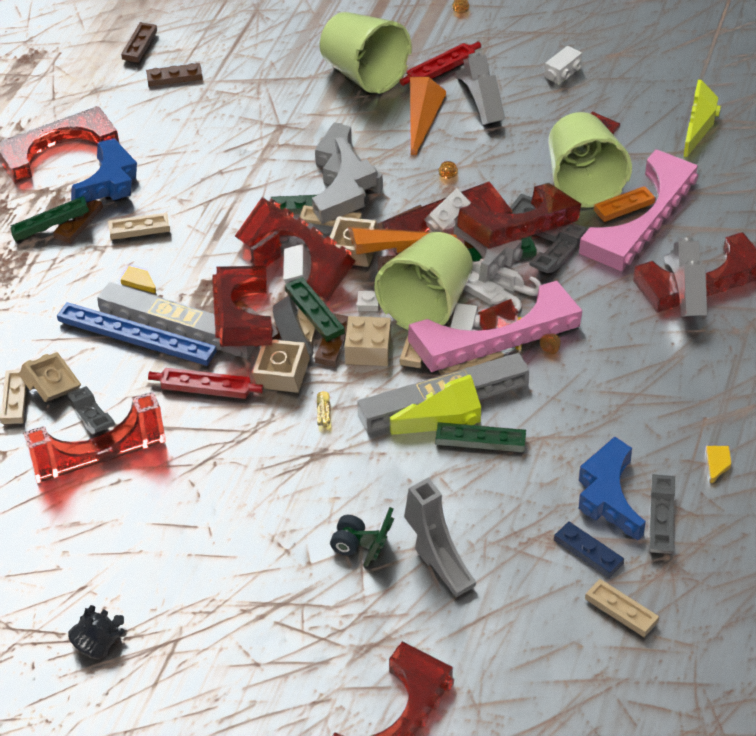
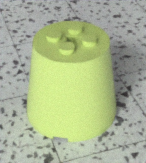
M341 12L333 16L325 25L320 38V52L327 63L362 89L370 93L377 92L380 94L393 88L405 74L408 65H406L408 55H411L412 44L407 29L400 23L351 12Z
M576 112L561 118L551 129L548 144L553 181L562 199L566 202L577 204L578 207L589 208L594 207L596 203L621 194L622 188L631 178V158L624 146L600 119L590 113Z
M444 232L426 234L388 261L377 273L374 289L380 307L386 315L389 313L398 321L397 325L409 330V324L426 319L444 325L449 320L472 274V257L466 246L456 237Z

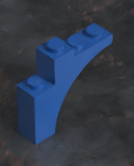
M115 138L98 142L97 159L101 166L91 177L72 185L71 201L82 196L85 197L87 202L110 196L113 200L131 196L132 179H136L137 162Z
M613 437L580 466L579 481L586 489L580 493L578 509L595 521L603 516L608 522L615 524L625 534L632 536L638 541L644 536L646 521L628 504L620 485V477L628 464L631 463L632 447L617 437Z

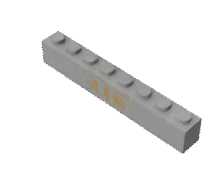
M110 281L97 297L100 312L216 346L217 350L248 359L259 342L258 328Z
M519 353L507 355L496 360L487 361L479 365L357 400L358 416L366 432L371 433L390 427L391 416L411 404H420L427 399L426 395L431 392L433 395L445 389L444 385L455 379L471 375L480 400L529 385L530 370Z

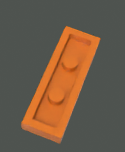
M643 186L594 204V211L606 222L654 204L655 196Z

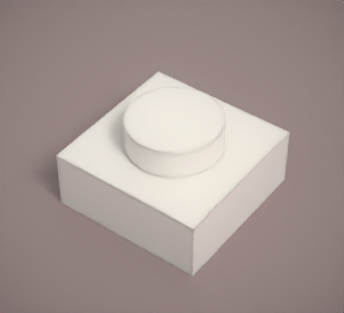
M358 291L357 310L378 311L379 303L375 291Z

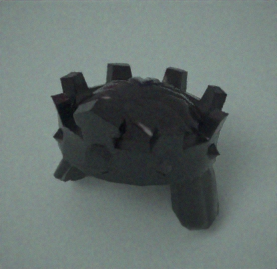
M90 605L89 608H85L79 622L69 629L68 638L72 645L80 652L92 659L100 660L108 655L111 645L125 632L123 628L120 630L118 628L124 624V616L115 615L114 619L111 620L107 617L109 613L107 610L103 609L101 613L95 612L96 607Z

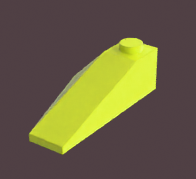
M699 79L695 90L683 157L689 156L713 126L715 116L719 117L721 106L717 105V95Z
M471 375L446 383L444 385L445 389L435 395L431 392L426 395L427 399L418 405L411 404L391 416V435L437 431L438 422L475 425L481 422V405Z

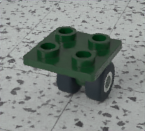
M389 507L379 528L375 531H365V523L357 516L349 514L341 516L337 523V531L333 533L330 540L331 548L345 556L355 554L359 545L369 549L363 564L368 567L371 559L376 561L380 550L386 542L387 532L390 530L395 519L391 517L394 508Z

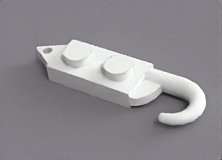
M483 259L473 262V271L478 274ZM500 267L496 275L489 279L504 289L513 292L518 291L529 296H537L539 286L542 285L539 280L531 276L529 279L535 283L536 289L525 286L523 278L518 272L506 267Z
M472 270V274L464 288L465 291L490 305L508 301L515 306L509 310V315H514L521 310V301L516 296L508 293L503 287L491 280H488L486 283L479 281V274Z

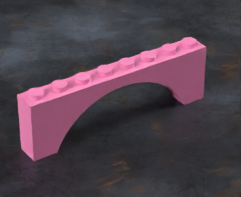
M655 149L647 159L645 175L654 184L658 194V199L653 207L643 216L623 225L602 228L590 227L580 239L579 254L623 271L627 265L632 263L634 256L641 252L645 242L650 241L653 232L659 230L662 221L670 216L671 210L678 206L682 196L687 195L691 185L696 184L699 176L697 174L698 165Z
M554 281L540 285L537 302L533 309L526 316L510 325L490 330L471 331L446 327L426 319L409 324L408 341L428 369L434 372L580 327L582 309L559 282Z

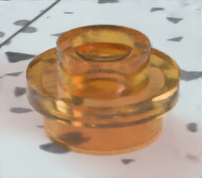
M454 0L452 9L460 14L465 13L469 10V3L467 0Z
M445 161L439 167V175L443 178L450 179L458 174V168L454 162Z
M549 333L541 337L540 345L545 352L555 354L560 349L561 340L556 334Z

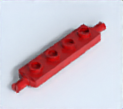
M479 41L471 45L462 43L407 70L406 77L399 80L400 84L405 86L410 83V77H429L432 79L463 64V60L469 58V54L475 53V50L482 47Z
M167 367L161 373L151 371L148 373V380L160 381L161 389L246 399L250 392L262 394L264 389L263 384H252L250 377Z

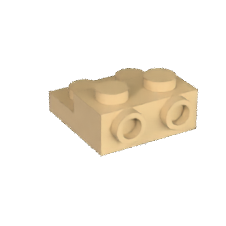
M58 352L50 355L47 353L39 359L24 362L18 373L29 390L36 389L45 402L77 390L82 385Z

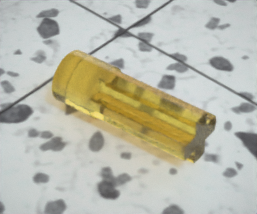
M322 391L317 394V425H322L323 428H326L327 424H330V395L328 392Z

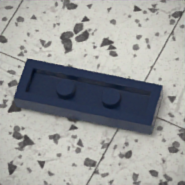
M570 521L554 534L555 542L608 578L624 564L622 556Z

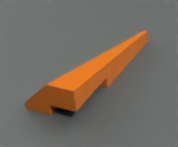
M410 77L411 155L418 154V149L423 144L424 137L428 134L436 118L437 111L442 106L443 99L446 98V90L429 77Z
M348 227L356 255L396 248V252L399 253L430 233Z

